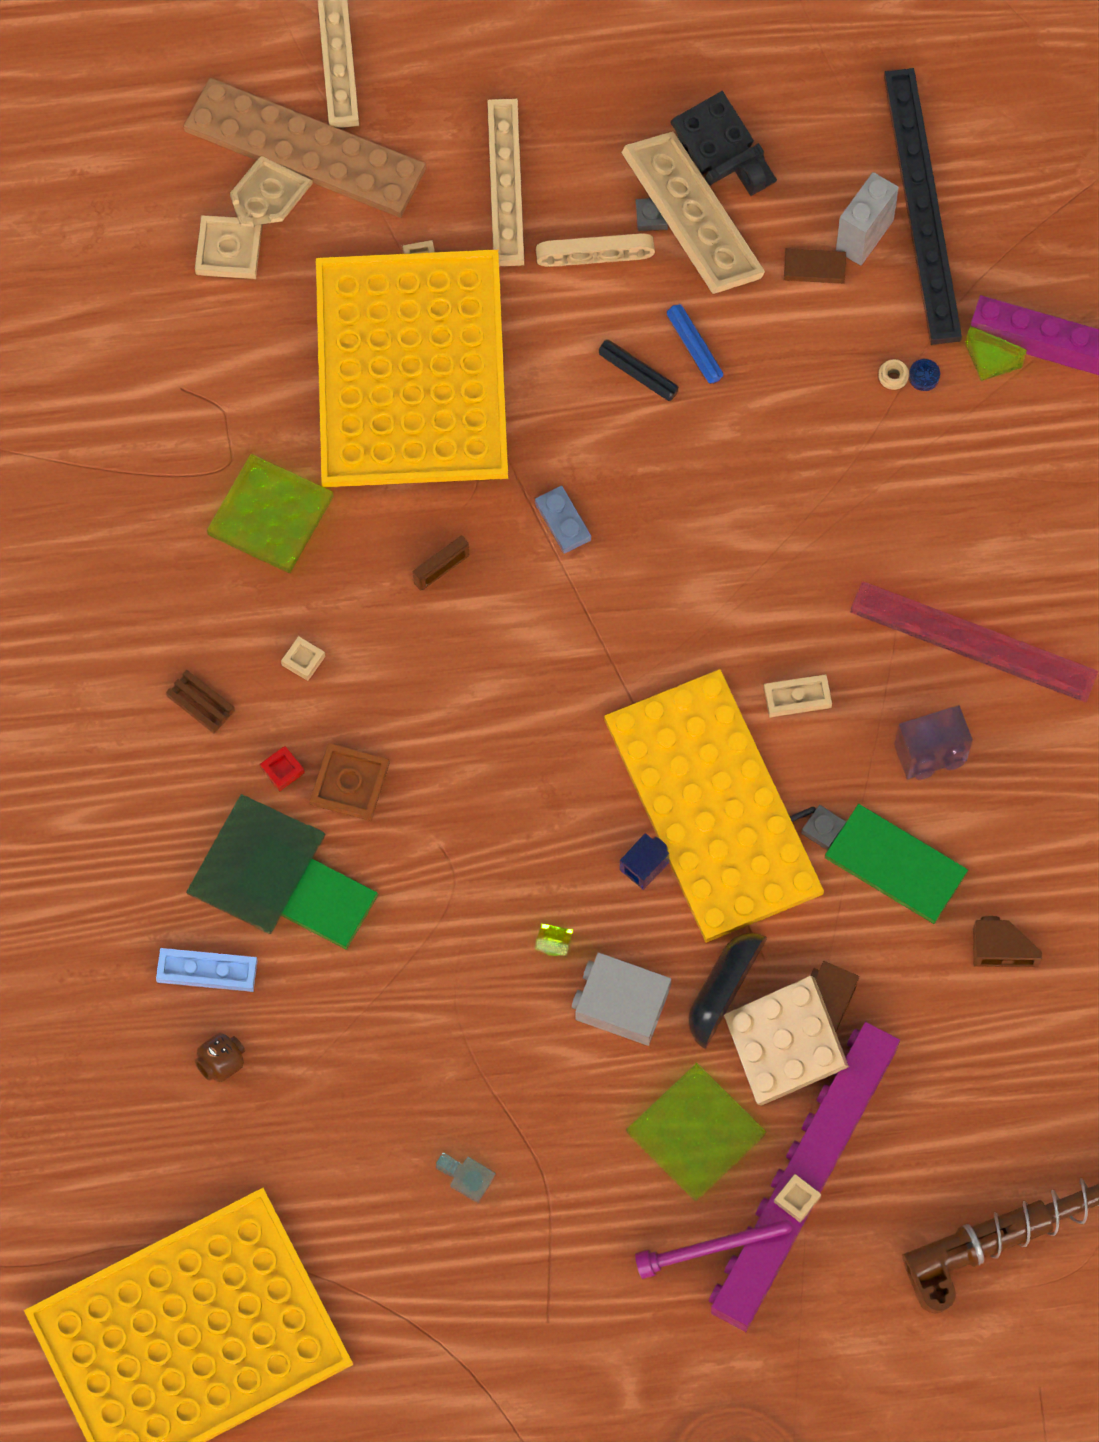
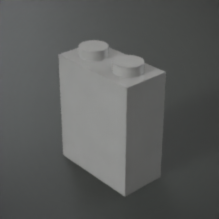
M872 172L840 216L836 251L846 252V257L860 266L864 263L894 221L898 186Z
M597 953L595 961L589 960L584 971L583 979L587 980L584 990H577L572 1003V1008L576 1009V1020L649 1046L671 988V978Z

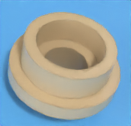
M892 359L881 365L878 378L884 387L897 390L904 387L908 382L909 370L900 360ZM890 373H896L899 376V378L892 379L889 378L888 375Z

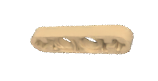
M649 234L553 240L539 243L536 246L537 263L545 267L647 259L655 253L654 239Z

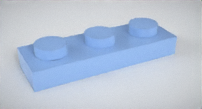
M160 948L156 981L157 983L254 992L258 960L257 957Z

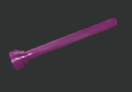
M784 1220L660 1254L657 1251L645 1250L635 1254L637 1268L641 1278L645 1279L656 1276V1272L661 1271L664 1266L790 1233L793 1226L790 1221Z

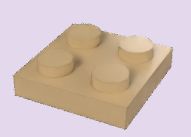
M201 215L195 264L196 275L256 279L262 224L240 227L238 218Z

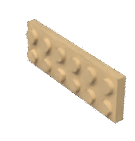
M674 131L625 145L622 151L623 156L712 294L762 278L765 273L764 269Z

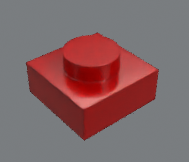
M286 746L260 763V768L279 792L305 774L304 768Z

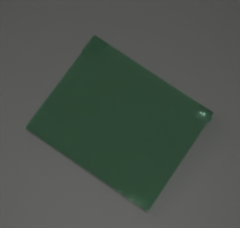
M241 794L186 893L255 926V928L265 933L272 934L326 834L317 828L306 825Z

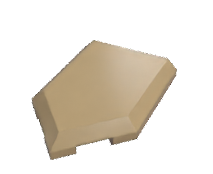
M263 156L259 157L230 192L240 227L283 221L310 188L313 181Z

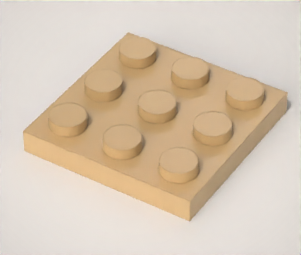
M813 976L804 978L724 1014L755 1100L760 1106L849 1067L819 987Z

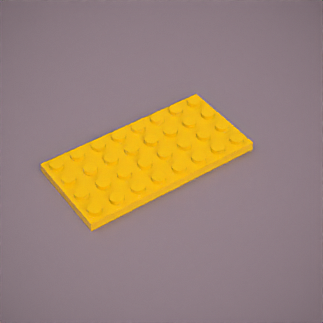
M720 669L604 716V721L706 943L824 894V889Z

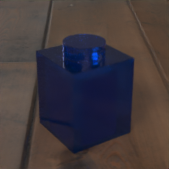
M645 833L620 859V871L644 890L668 865L669 849L658 837L652 839Z

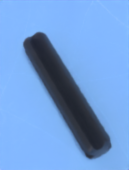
M605 340L600 346V356L667 401H671L676 396L679 388L678 385L612 341Z

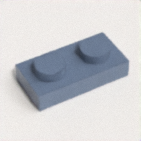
M563 486L535 498V505L563 554L591 541V534Z

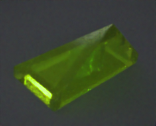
M972 326L968 330L966 347L981 381L1022 368L1027 352L1026 349Z

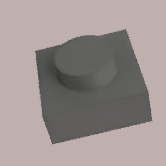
M651 198L636 199L638 231L668 229L667 222Z
M819 805L803 827L801 834L828 851L846 821Z

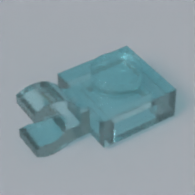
M442 1153L436 1162V1169L454 1177L450 1187L476 1203L480 1202L496 1176V1173L468 1156L464 1163L461 1164L447 1154Z

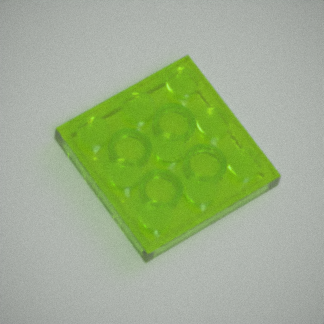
M250 454L210 523L207 534L283 571L291 573L334 497L333 491Z
M698 1063L688 1070L626 1129L628 1135L695 1202L766 1135V1131Z

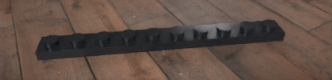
M914 68L885 71L884 81L930 344L961 342L960 322Z

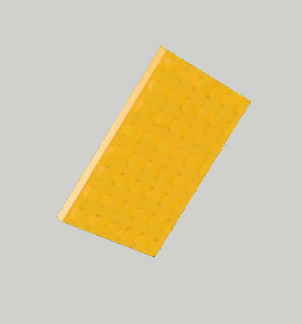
M498 249L316 258L322 487L508 479Z
M264 1188L24 1310L87 1442H206L353 1365Z

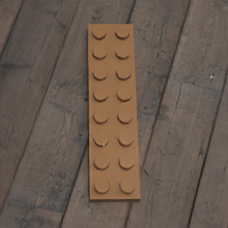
M209 78L184 124V130L187 133L254 160L263 156L312 180L314 184L399 218L402 217L426 170V163L212 78Z

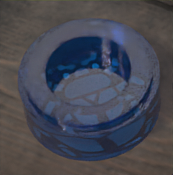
M920 359L912 364L909 372V381L914 388L920 391H929L937 386L940 379V369L934 361Z

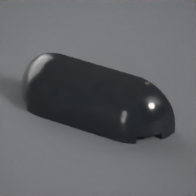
M758 933L742 934L732 939L723 949L689 1012L691 1033L695 1041L702 1048H707L724 1014H726L767 940L766 936Z

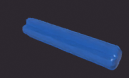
M680 304L671 306L667 311V317L703 376L710 384L718 382L723 377V371L687 312Z

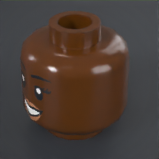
M219 1033L197 1048L198 1058L195 1059V1064L208 1081L214 1079L217 1082H222L243 1067L244 1060L242 1054L245 1052V1049L235 1036L229 1038L227 1035Z

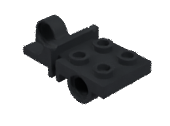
M723 90L671 120L670 123L678 134V139L693 162L695 161L700 173L703 175L708 172L705 180L709 185L736 172L744 187L752 196L777 181L765 161L764 151L758 143L751 147L754 140Z

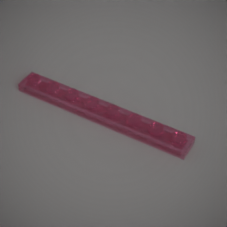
M862 581L851 607L850 613L1085 703L1099 672Z

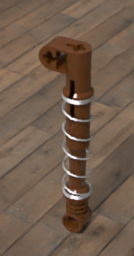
M1081 1178L1082 1191L1059 1199L1056 1192L1052 1190V1203L1044 1205L1042 1200L1027 1204L1023 1201V1207L1000 1216L995 1212L993 1219L973 1227L969 1224L963 1225L953 1235L902 1254L907 1274L923 1309L936 1314L943 1312L953 1304L956 1292L948 1272L966 1265L975 1267L983 1264L984 1258L989 1256L998 1258L1001 1251L1016 1245L1027 1247L1031 1239L1046 1233L1055 1236L1059 1229V1221L1070 1217L1076 1223L1084 1224L1087 1220L1088 1209L1099 1206V1184L1088 1188ZM1085 1211L1083 1221H1078L1073 1217V1215ZM1056 1222V1230L1051 1232L1053 1231V1223ZM998 1233V1238L983 1244L979 1241L983 1237ZM964 1245L968 1248V1250L950 1257L947 1253ZM939 1275L941 1276L942 1282L934 1286L936 1291L944 1292L945 1296L940 1299L941 1304L937 1299L931 1300L930 1294L934 1292L933 1286L923 1289L921 1286L922 1282Z

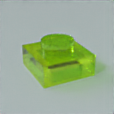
M541 924L535 950L543 951L552 956H567L573 930Z

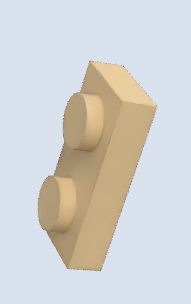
M826 674L764 684L769 718L832 708Z

